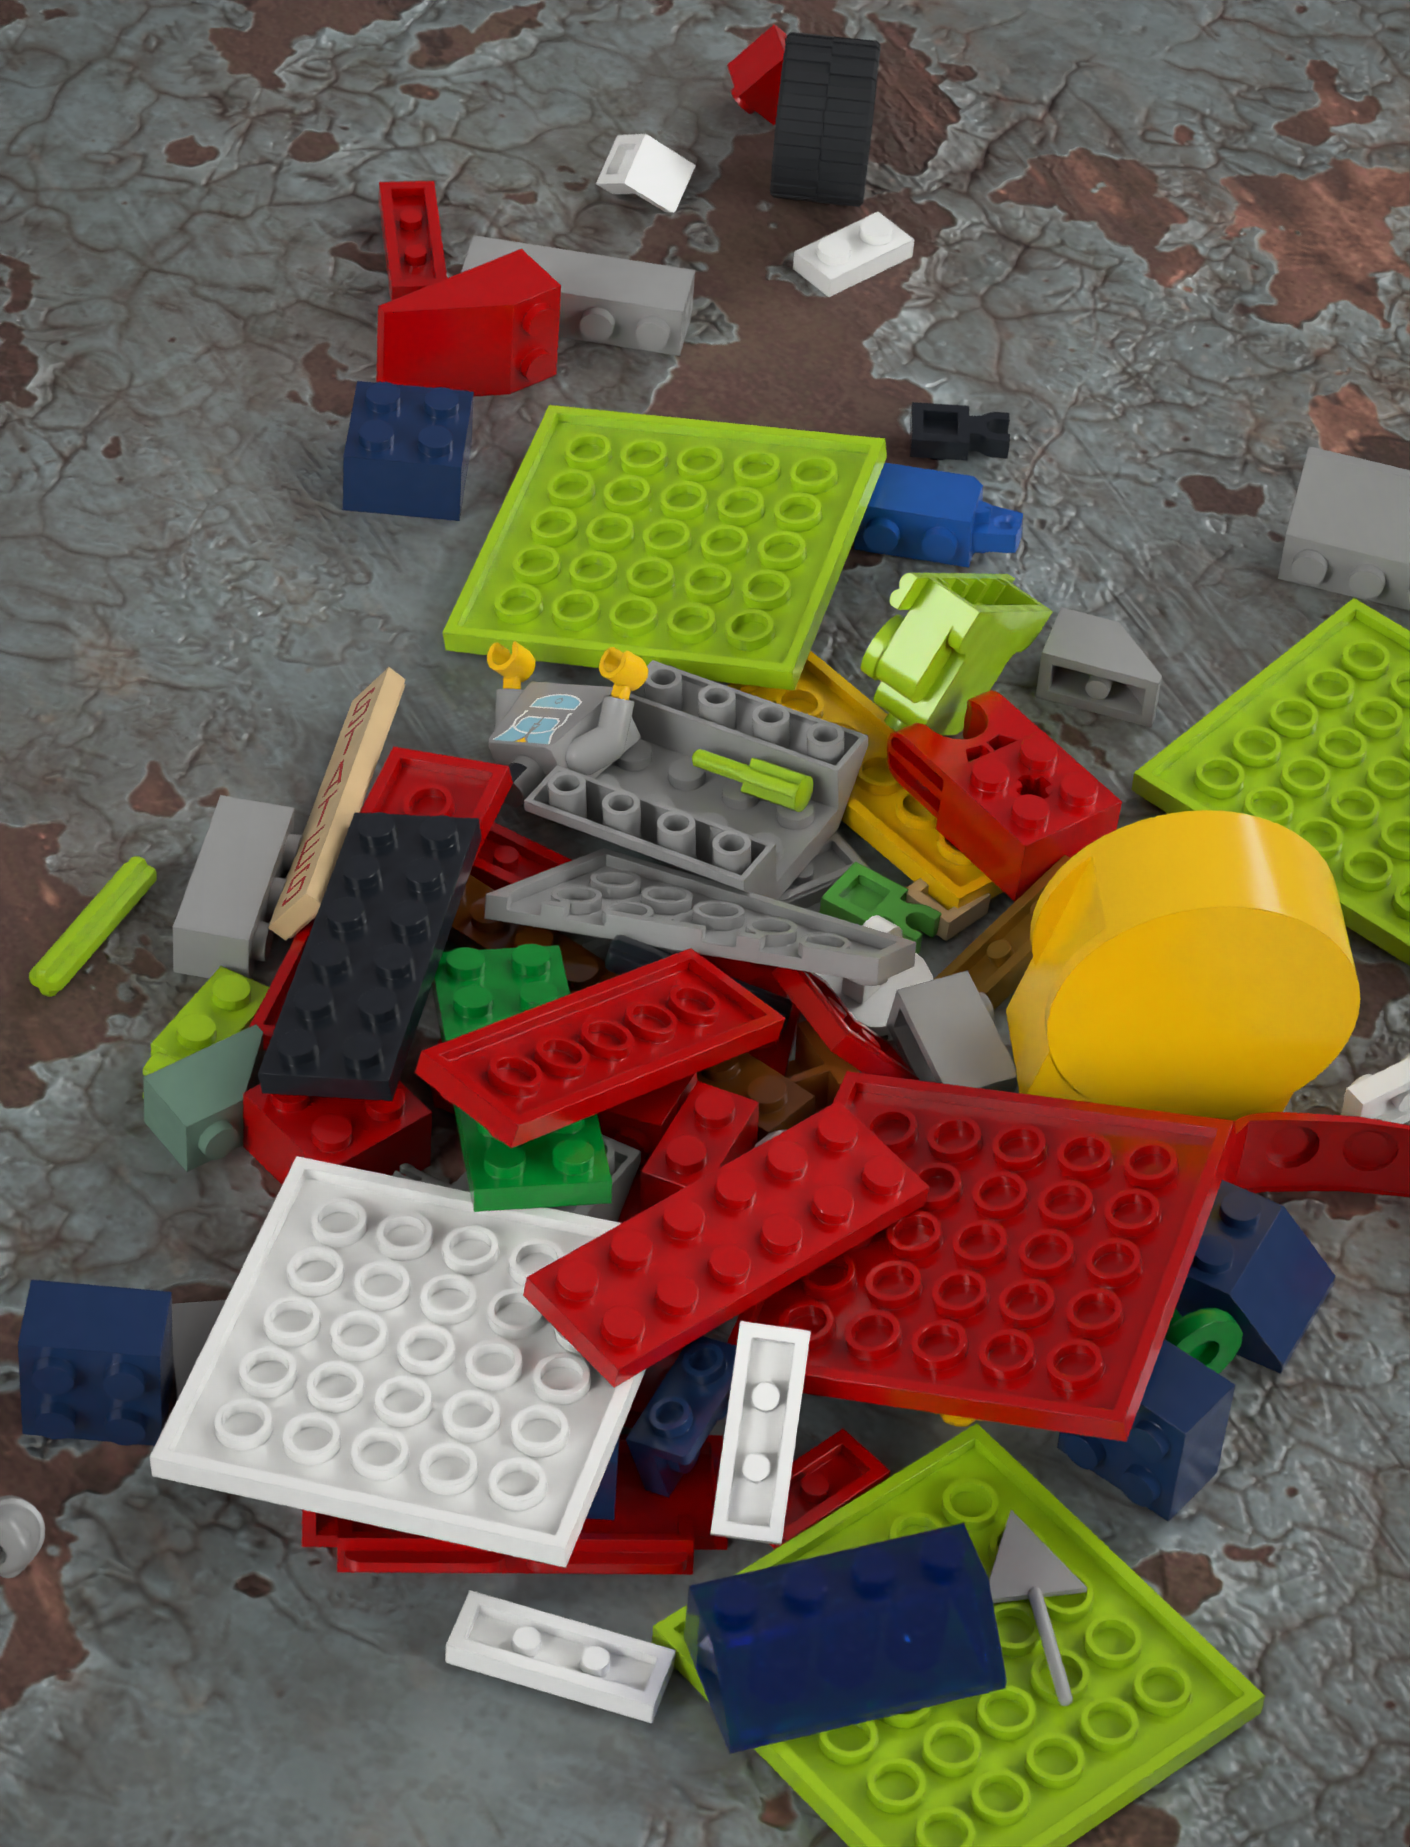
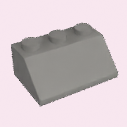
M1309 446L1285 537L1278 579L1410 611V470Z

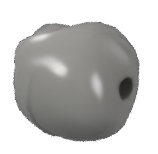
M7 1495L0 1496V1576L3 1578H13L27 1567L41 1549L45 1538V1524L41 1513L30 1502L18 1496Z

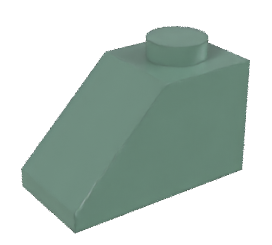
M257 1025L251 1026L143 1077L144 1122L186 1172L211 1160L221 1159L232 1150L243 1145V1093L260 1084L258 1072L263 1062V1032Z

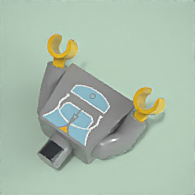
M516 641L512 644V654L498 642L492 644L489 648L487 663L491 669L503 676V689L496 690L495 725L493 734L489 738V749L496 764L509 766L513 784L504 801L509 806L521 807L524 804V800L556 765L595 779L641 738L632 718L635 701L629 700L631 691L639 689L648 678V667L639 656L628 650L623 653L615 647H610L604 652L600 659L599 672L601 676L614 683L613 687L530 682L522 690L521 683L533 674L536 667L535 658L531 652Z

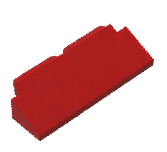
M620 1434L614 1520L586 1518L566 1568L303 1509L302 1547H337V1572L693 1575L694 1550H727L728 1538L710 1535L724 1440L723 1435H709L700 1449L699 1458L694 1468L689 1473L683 1474L670 1497H665L644 1489L626 1442L628 1434Z

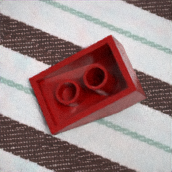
M519 249L379 305L376 383L389 382L397 385L429 388L445 387L452 390L473 391V397L512 394L557 375L561 285L523 249Z

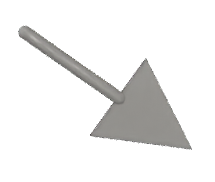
M1011 1510L982 1605L1025 1599L1030 1600L1058 1701L1061 1705L1068 1706L1072 1703L1073 1697L1044 1597L1087 1592V1587Z

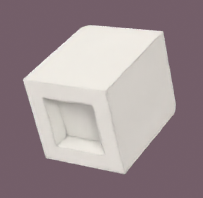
M647 134L617 135L596 184L611 194H637L666 213L675 212L696 165Z

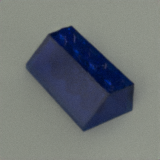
M964 1523L690 1585L688 1589L684 1640L729 1754L1006 1688L1007 1677L989 1578Z

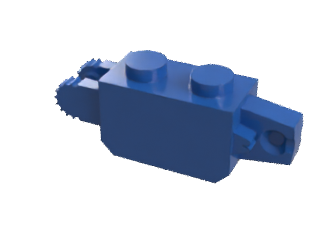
M884 463L855 536L854 550L969 568L974 553H1016L1022 537L1023 513L984 502L983 485L974 476Z

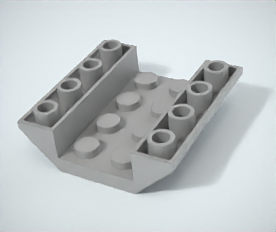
M652 660L647 666L649 672L645 683L639 689L631 691L629 700L635 701L632 718L641 738L595 779L556 765L524 800V811L734 888L778 900L839 828L868 747V735ZM703 749L747 765L750 764L751 758L755 757L811 776L814 783L811 799L803 811L796 812L744 794L740 791L743 783L693 766L692 755L696 750Z

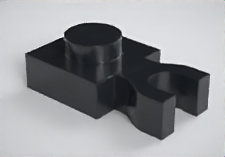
M912 402L910 415V457L968 461L969 451H976L988 457L1008 459L1010 413L990 412L981 416H969V406Z

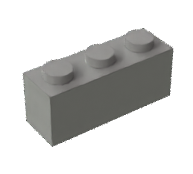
M220 795L173 925V972L210 978L220 966H223L251 979L257 960L265 962L268 960L273 941V931L268 926L286 883L287 872L290 870L303 835L294 834L293 807Z

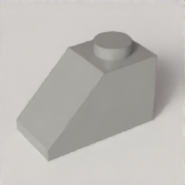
M1061 607L1041 654L1035 697L1152 728L1156 715L1162 675L1119 622Z

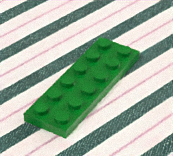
M524 944L516 948L484 950L462 947L443 952L431 986L442 1043L570 994L559 945L541 946L538 944ZM454 1104L474 1212L612 1203V1178L597 1114L510 1148L504 1142L490 1135L486 1128Z

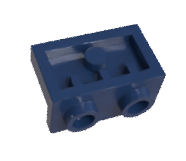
M701 1336L684 1346L626 1437V1442L645 1490L670 1497L683 1474L689 1473L694 1468L705 1440L717 1421L722 1420L727 1415L736 1345Z

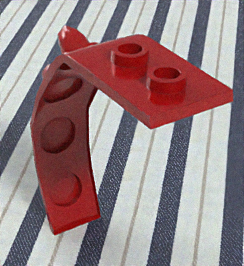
M1295 1112L1256 1113L1243 1116L1234 1121L1237 1141L1222 1179L1252 1193L1348 1191L1410 1198V1125L1359 1116Z

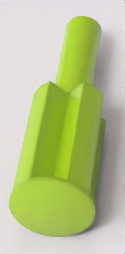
M703 749L696 750L692 755L693 766L743 783L740 791L744 794L796 812L803 811L811 799L814 786L811 776L752 757L750 764L747 765Z

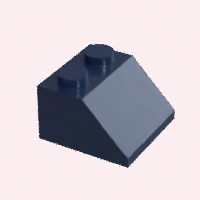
M1222 1180L1176 1309L1182 1317L1205 1308H1218L1228 1312L1238 1323L1243 1333L1241 1347L1236 1355L1281 1374L1333 1287L1336 1276L1283 1205Z

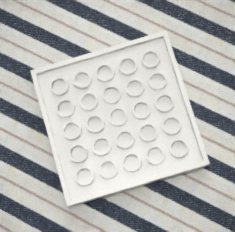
M296 1156L150 1455L152 1476L566 1568L646 1369L614 1388L523 1296L526 1277L621 1223L551 1208L474 1212L471 1195L468 1191Z

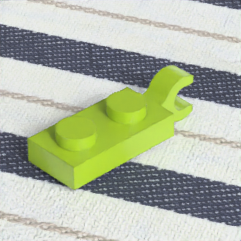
M220 966L151 1043V1057L143 1067V1075L147 1076L249 1028L269 987Z

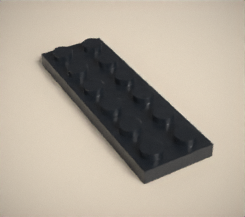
M381 812L354 813L258 1072L262 1093L393 1100L482 839L479 818H459L444 815H396Z

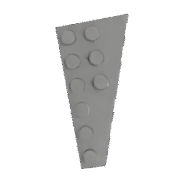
M605 848L487 893L485 898V919L612 940L616 935H624L668 953H679L692 948L698 954L849 978L851 982L859 985L877 986L885 984L888 978L914 967L915 941L762 895L749 893L732 886Z

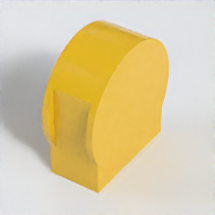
M1199 810L1159 815L1121 827L1084 847L1055 873L1041 893L1033 912L1030 929L1033 958L1006 1008L1019 1093L1235 1121L1250 1114L1283 1112L1293 1093L1322 1073L1347 1044L1357 1022L1361 998L1359 981L1336 883L1328 864L1320 853L1301 836L1275 822L1243 813Z

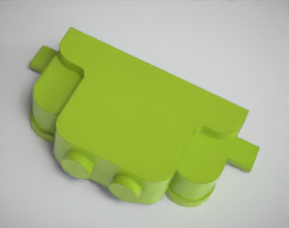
M912 572L904 574L899 581L900 589H896L891 593L889 602L897 610L909 611L905 617L897 614L883 625L868 646L860 667L861 671L872 679L881 680L873 701L889 712L884 722L894 731L914 723H922L942 736L960 733L964 728L968 699L991 690L1009 659L1016 652L1024 651L1033 643L1053 611L1013 585L1012 583L1015 578L1009 574Z

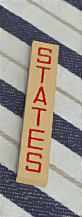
M390 667L352 701L304 829L302 841L293 859L286 883L268 926L270 930L285 941L288 938H293L317 916L354 813H360L405 688L404 683L406 679Z

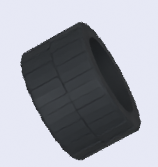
M790 32L787 35L781 72L771 169L770 194L773 198L855 207L863 205L881 45L878 41Z

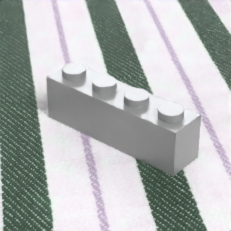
M473 235L461 273L523 249L561 285L559 337L680 356L692 315L695 270Z

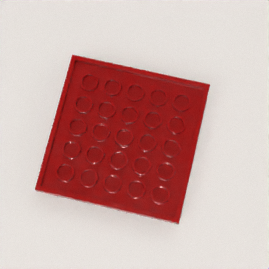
M847 1071L833 1103L840 1101L930 1187L926 1203L916 1211L740 1313L727 1343L737 1346L740 1321L811 1331L802 1393L1127 1442L1236 1144L1235 1122L1233 1120Z

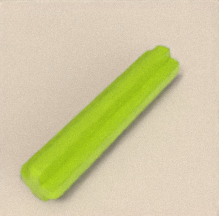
M140 856L131 857L127 863L122 865L29 972L31 984L38 987L42 995L48 997L55 996L68 984L156 882L157 872L155 868L147 865L145 859Z

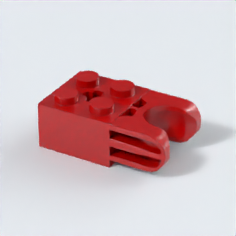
M989 690L968 699L964 718V739H952L942 736L922 723H914L889 735L887 761L892 776L937 818L936 830L1014 902L1064 855L1071 858L1087 845L1117 830L1122 801L997 691Z

